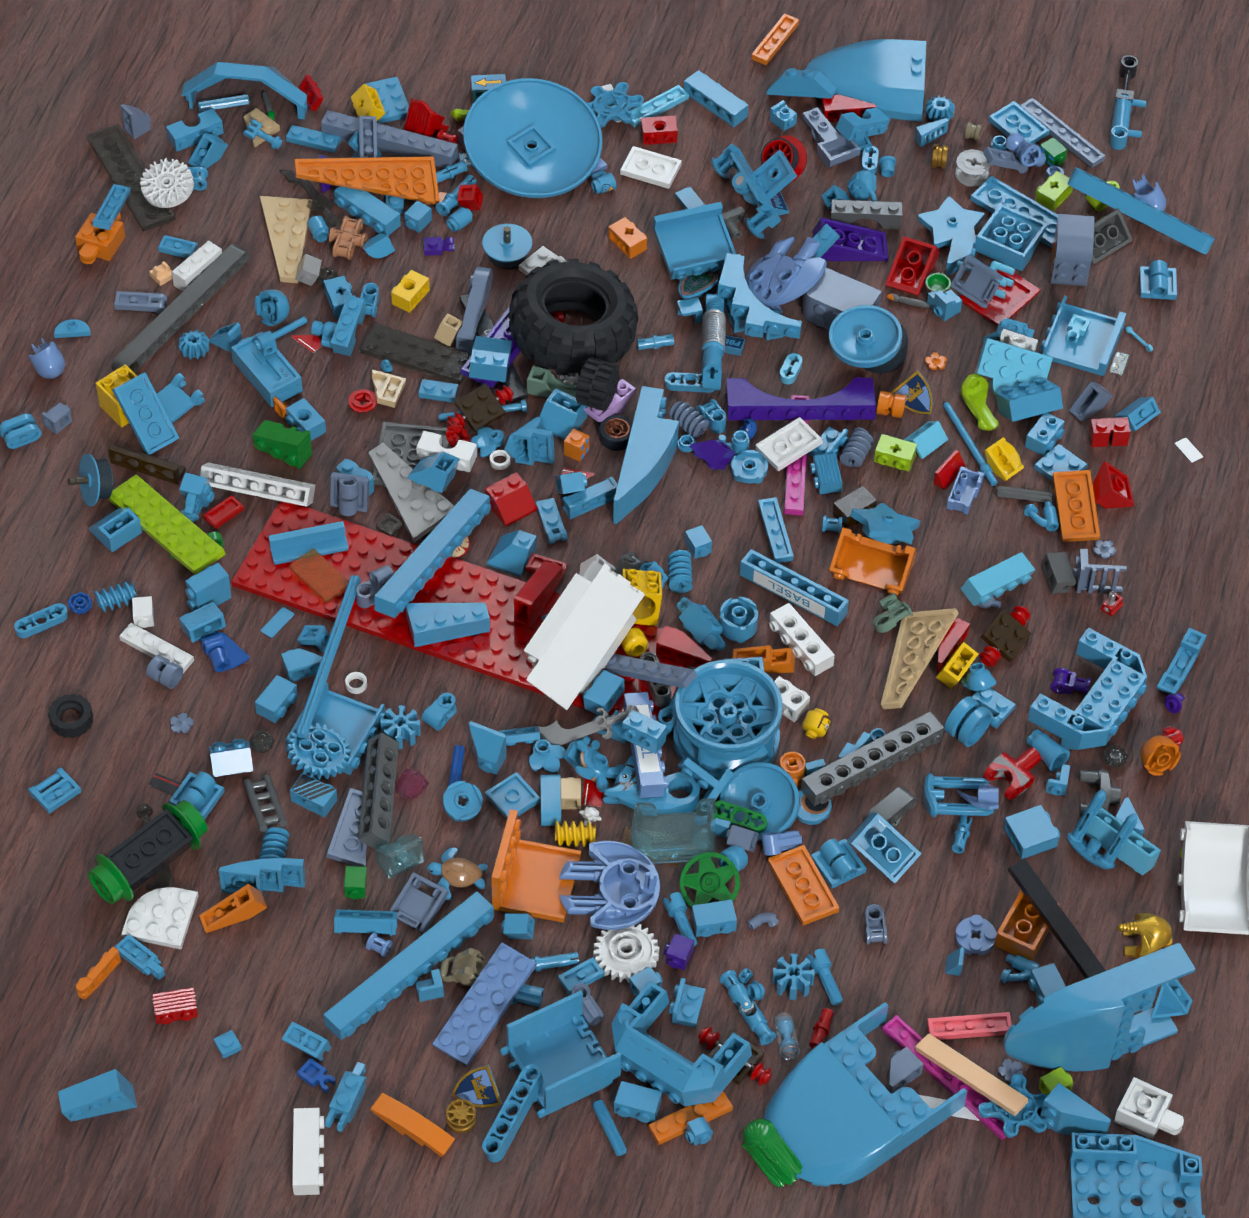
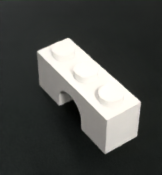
M207 241L172 271L174 286L183 292L204 269L209 267L222 254V249Z
M423 431L416 447L417 459L419 460L442 451L460 458L457 470L470 472L477 457V444L459 440L455 447L446 449L442 447L441 435Z

